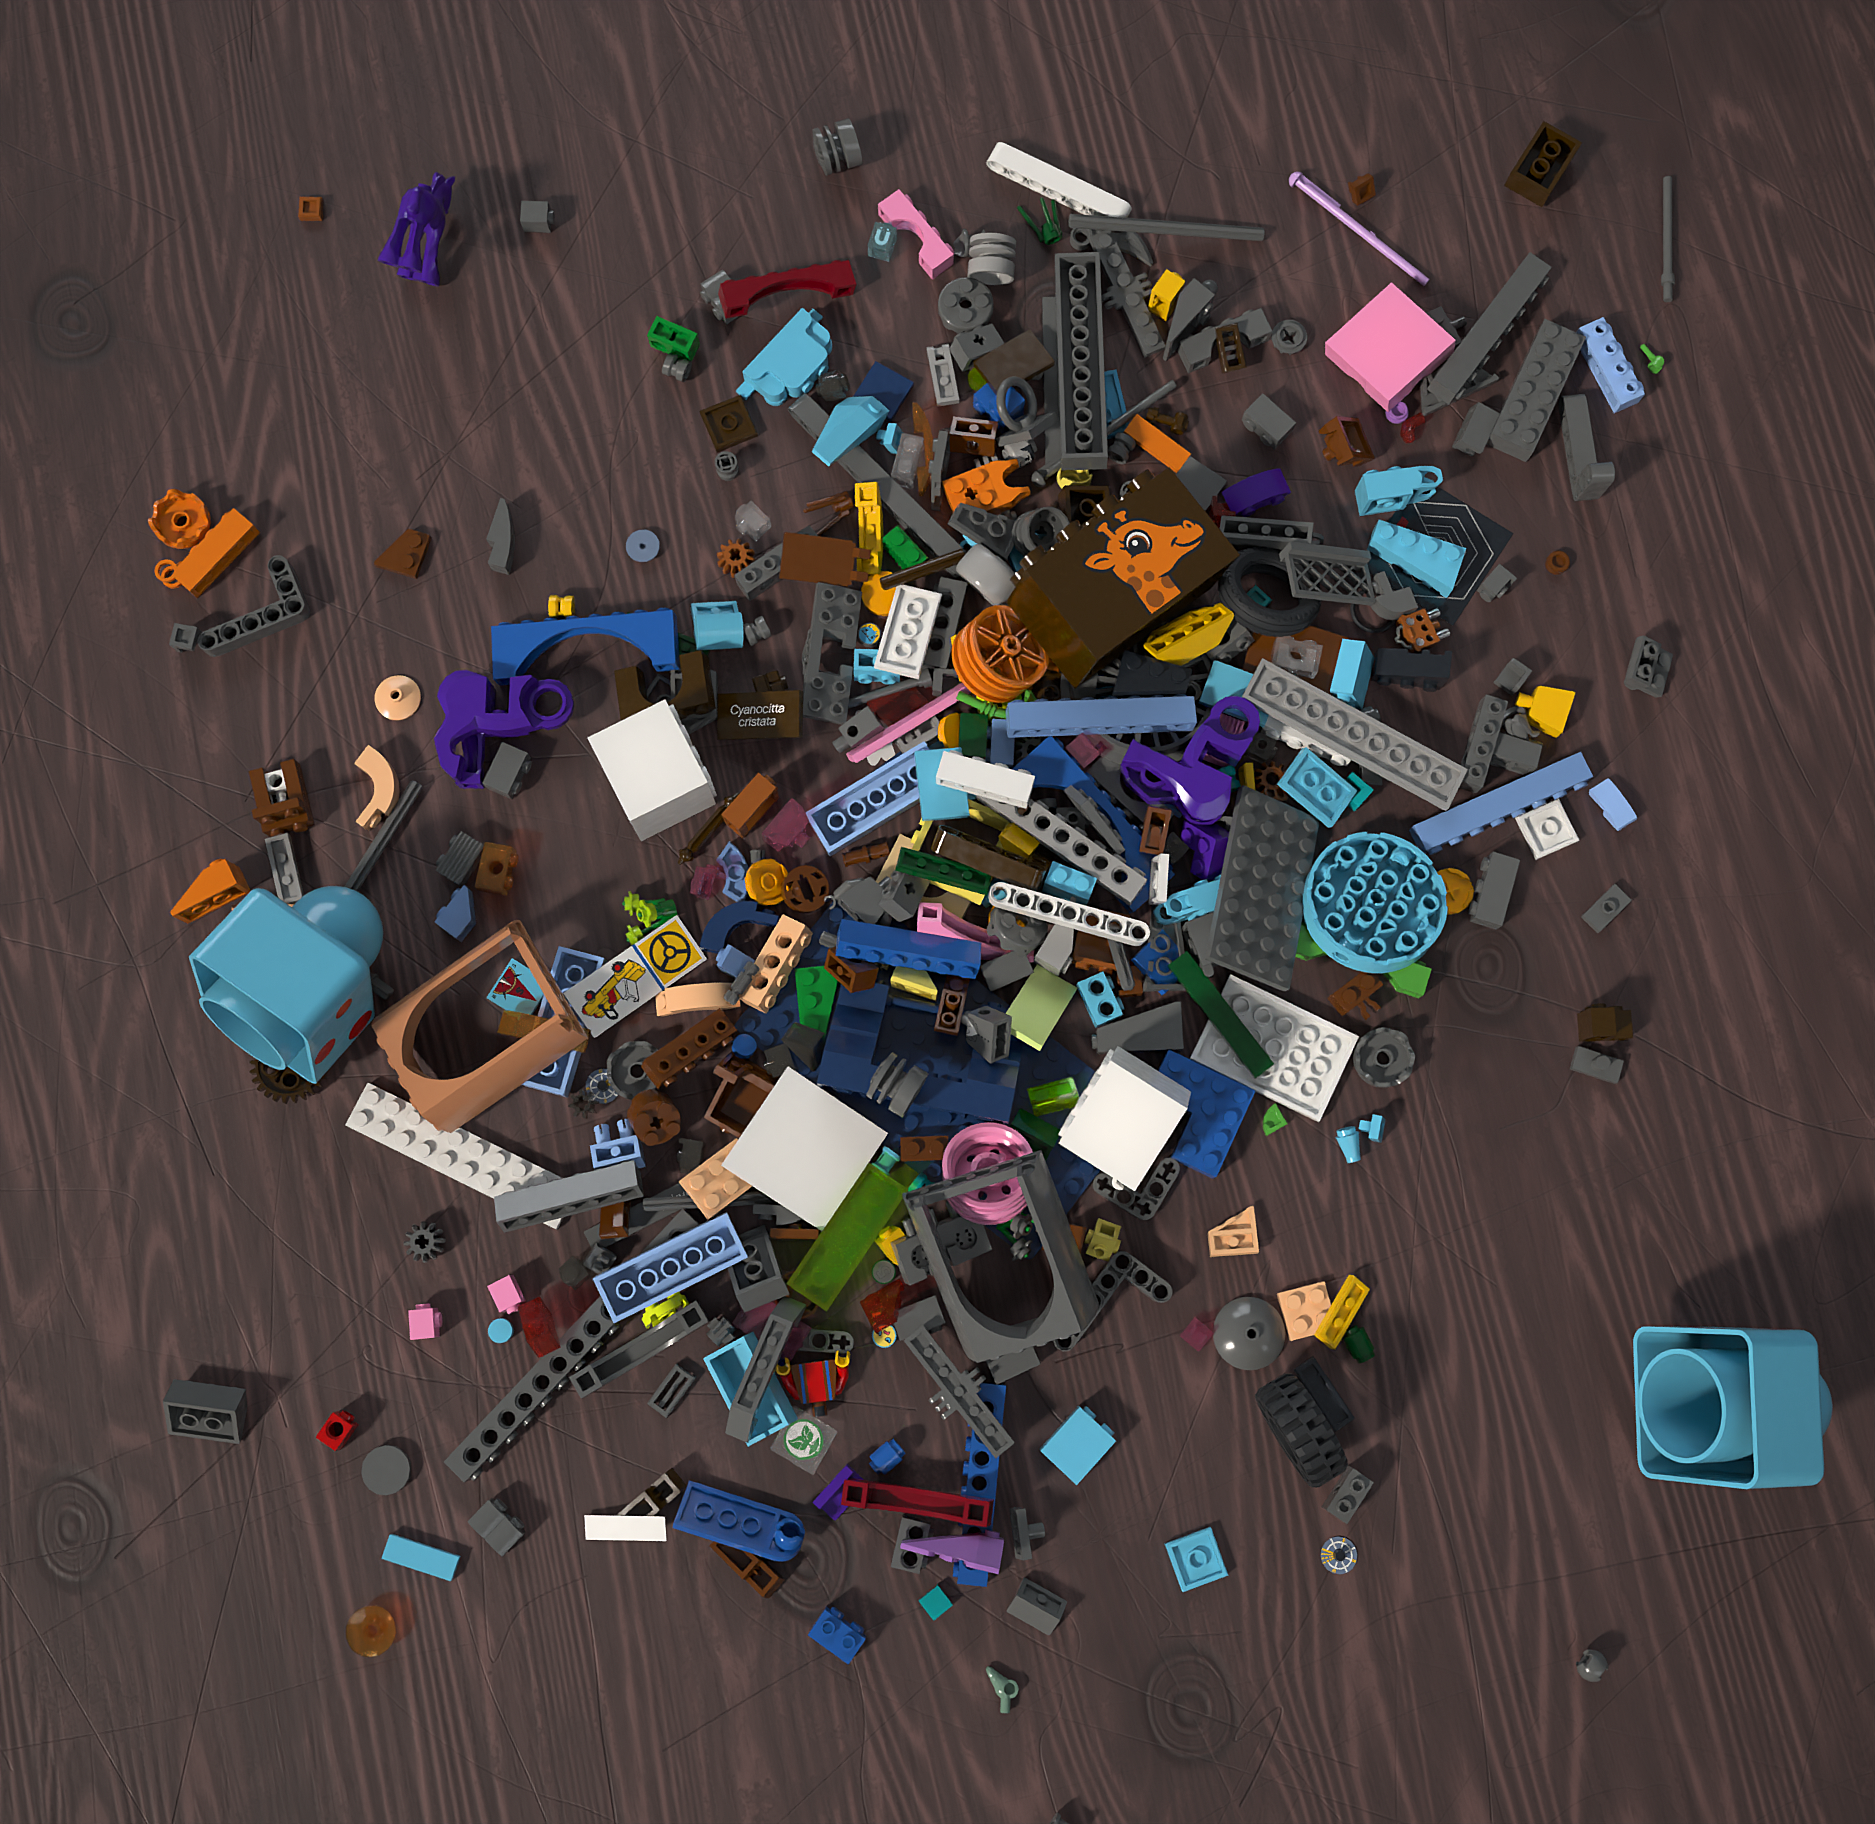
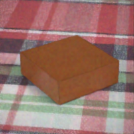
M322 197L299 198L298 217L300 221H323L324 200Z

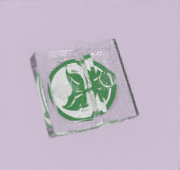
M794 1405L793 1410L798 1419L779 1431L770 1450L814 1475L838 1431Z

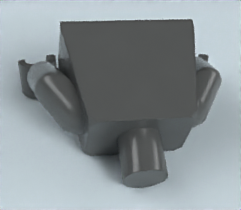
M888 876L879 883L871 877L846 880L834 891V895H828L824 898V902H828L831 898L834 901L829 909H836L841 906L857 922L887 927L891 925L892 916L879 906L883 897L882 892L891 881Z

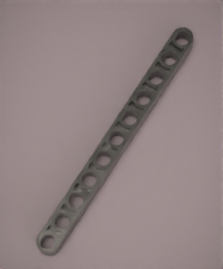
M805 393L788 407L791 416L817 441L830 416ZM859 445L837 460L858 483L878 482L882 507L934 558L959 549L964 550ZM957 565L946 568L953 577L958 578L960 576L956 572Z

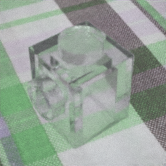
M752 501L747 505H741L736 511V528L743 535L748 534L755 542L772 527L770 519Z

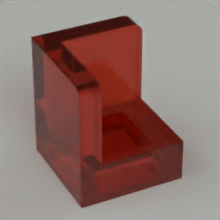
M1212 495L1209 507L1210 518L1220 528L1221 516L1236 517V512L1230 511L1227 503H1217V495Z

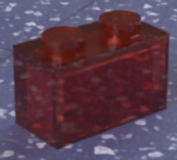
M540 1296L518 1306L526 1341L538 1358L561 1348L552 1314Z

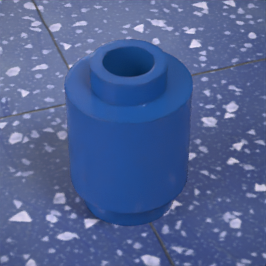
M892 1439L890 1442L886 1441L869 1456L872 1460L869 1464L877 1474L882 1472L886 1475L903 1460L902 1456L906 1453L895 1439Z

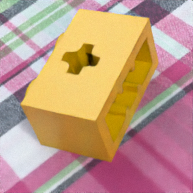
M1166 269L1151 291L1148 310L1162 320L1167 321L1176 308L1179 294L1184 289L1185 280L1178 273L1170 272Z

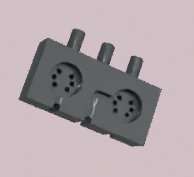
M948 1201L946 1206L950 1217L937 1222L934 1210L929 1209L951 1266L954 1267L992 1250L984 1225L961 1217L954 1211ZM911 1218L903 1220L907 1235L890 1243L904 1283L912 1285L926 1279L927 1275L933 1276L913 1222Z

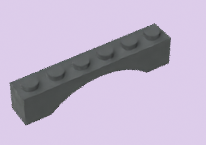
M696 1300L647 1332L588 1365L569 1378L580 1398H585L708 1324L711 1320L701 1302Z

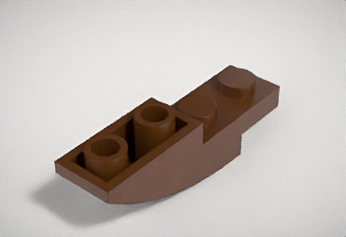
M946 975L934 1031L958 1036L970 978Z

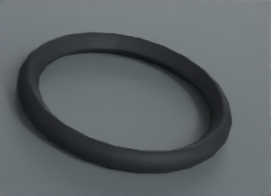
M1363 590L1358 592L1361 596L1365 594ZM1351 603L1350 612L1352 619L1364 631L1370 633L1384 632L1392 627L1396 621L1391 620L1386 626L1381 628L1367 627L1358 620L1355 612L1356 604Z

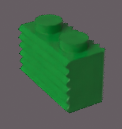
M896 526L883 537V550H886V553L892 556V560H895V563H898L901 569H906L929 560L924 552L899 526Z

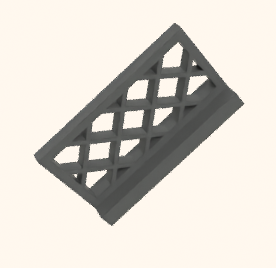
M1290 541L1279 553L1280 561L1286 562L1293 597L1370 606L1376 602L1367 565L1371 560L1370 551ZM1294 563L1300 564L1305 570L1301 573L1294 566ZM1312 565L1321 567L1325 572L1321 575ZM1332 568H1339L1344 575L1340 577ZM1351 570H1361L1362 579L1355 575ZM1306 571L1317 580L1314 584L1304 575ZM1326 574L1337 582L1334 586L1324 578ZM1346 576L1356 584L1354 588L1344 580ZM1298 580L1307 586L1309 590H1299ZM1320 582L1329 592H1322L1316 585ZM1340 585L1349 594L1343 595L1336 587ZM1360 587L1366 593V597H1362L1356 589Z

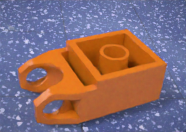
M1018 460L993 461L942 481L943 489L952 512H954L958 504L964 503L984 509L988 513L1000 515L1030 495L1028 486L1012 488L1004 483L1005 478L1015 469L1019 468ZM970 496H975V499L971 500Z

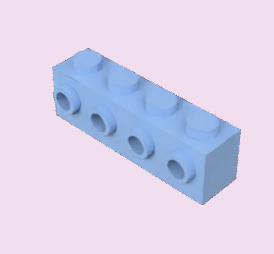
M1604 317L1580 327L1576 333L1586 337L1580 351L1613 412L1616 413L1637 404L1645 395L1644 387L1634 375L1632 364L1627 362L1621 344L1614 338L1610 324L1606 323Z

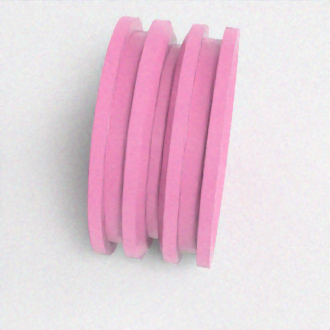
M989 1122L971 1125L957 1133L948 1143L942 1160L943 1181L1033 1153V1151L1020 1133L1006 1125ZM996 1150L999 1152V1155L991 1151ZM975 1156L972 1162L967 1161L968 1157ZM1017 1177L947 1199L950 1206L961 1217L982 1225H996L1007 1222L1027 1207ZM984 1193L987 1194V1198L985 1200H979V1198L983 1196Z

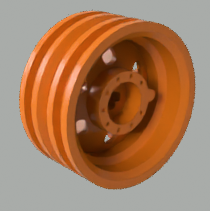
M994 605L983 610L958 632L952 645L953 665L962 683L979 698L993 703H1006L1017 698L1044 675L1049 661L1048 654L1011 607L1006 605Z

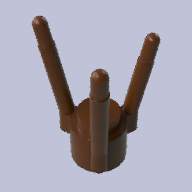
M844 491L830 497L808 502L806 504L808 508H805L803 512L807 513L832 505L835 513L840 512L838 516L816 533L818 536H821L843 517L850 515L849 509L853 508V502L848 492Z

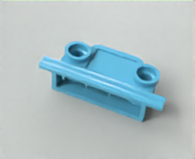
M801 308L742 371L745 381L736 390L737 394H741L742 398L747 400L756 390L764 396L768 404L779 406L787 400L788 394L791 397L797 398L804 393H808L817 378L823 377L829 369L827 356L832 351V341L829 332L819 324L823 316L814 309L808 313L805 309Z

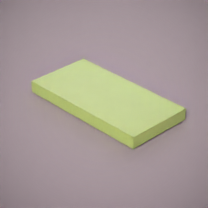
M1037 964L1033 970L1034 973L1029 976L1006 1014L1012 1017L1011 1034L1040 1051L1075 994L1077 987Z

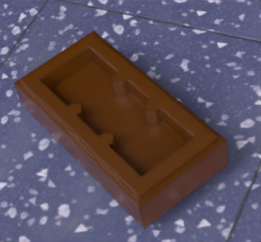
M788 1224V1229L770 1228V1237L773 1239L818 1240L820 1238V1230L802 1229L803 1224Z

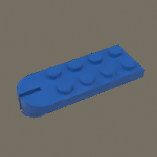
M690 1480L673 1523L674 1529L774 1561H787L795 1557L801 1549L805 1536V1529L801 1520L790 1512Z

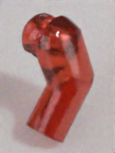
M1421 412L1402 423L1400 436L1403 438V442L1411 443L1415 440V427L1425 423V418Z

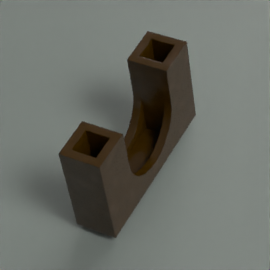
M702 650L679 655L682 686L676 697L667 702L668 706L674 705L680 720L687 718V715H704L709 710L716 709L709 657ZM637 666L614 671L621 721L655 705L650 703L647 698L644 672Z

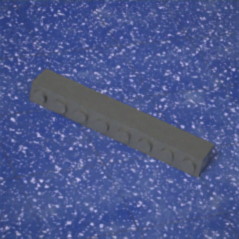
M1529 252L1434 377L1427 390L1448 405L1453 398L1458 400L1466 390L1463 385L1466 382L1470 384L1478 374L1475 370L1478 365L1482 368L1490 358L1487 353L1490 350L1494 352L1502 342L1500 336L1502 334L1506 336L1514 326L1511 323L1514 318L1519 320L1526 310L1523 307L1524 304L1527 302L1530 305L1538 294L1535 291L1537 287L1542 289L1550 277L1547 274L1552 267Z

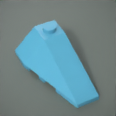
M873 396L846 398L835 406L812 452L826 465H832L881 428L889 410Z

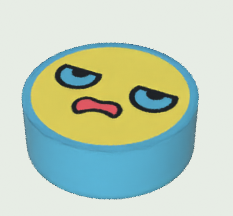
M887 1323L877 1325L872 1333L873 1341L881 1348L890 1347L896 1340L894 1327Z

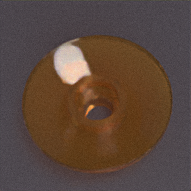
M375 1605L365 1606L357 1610L350 1617L346 1626V1639L350 1648L363 1657H375L387 1651L392 1645L396 1634V1626L391 1614L384 1608ZM371 1625L377 1628L376 1634L370 1633L369 1628Z

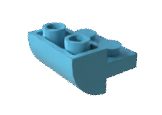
M736 601L691 603L690 610L694 624L693 633L697 650L743 647V620L741 612L738 611Z

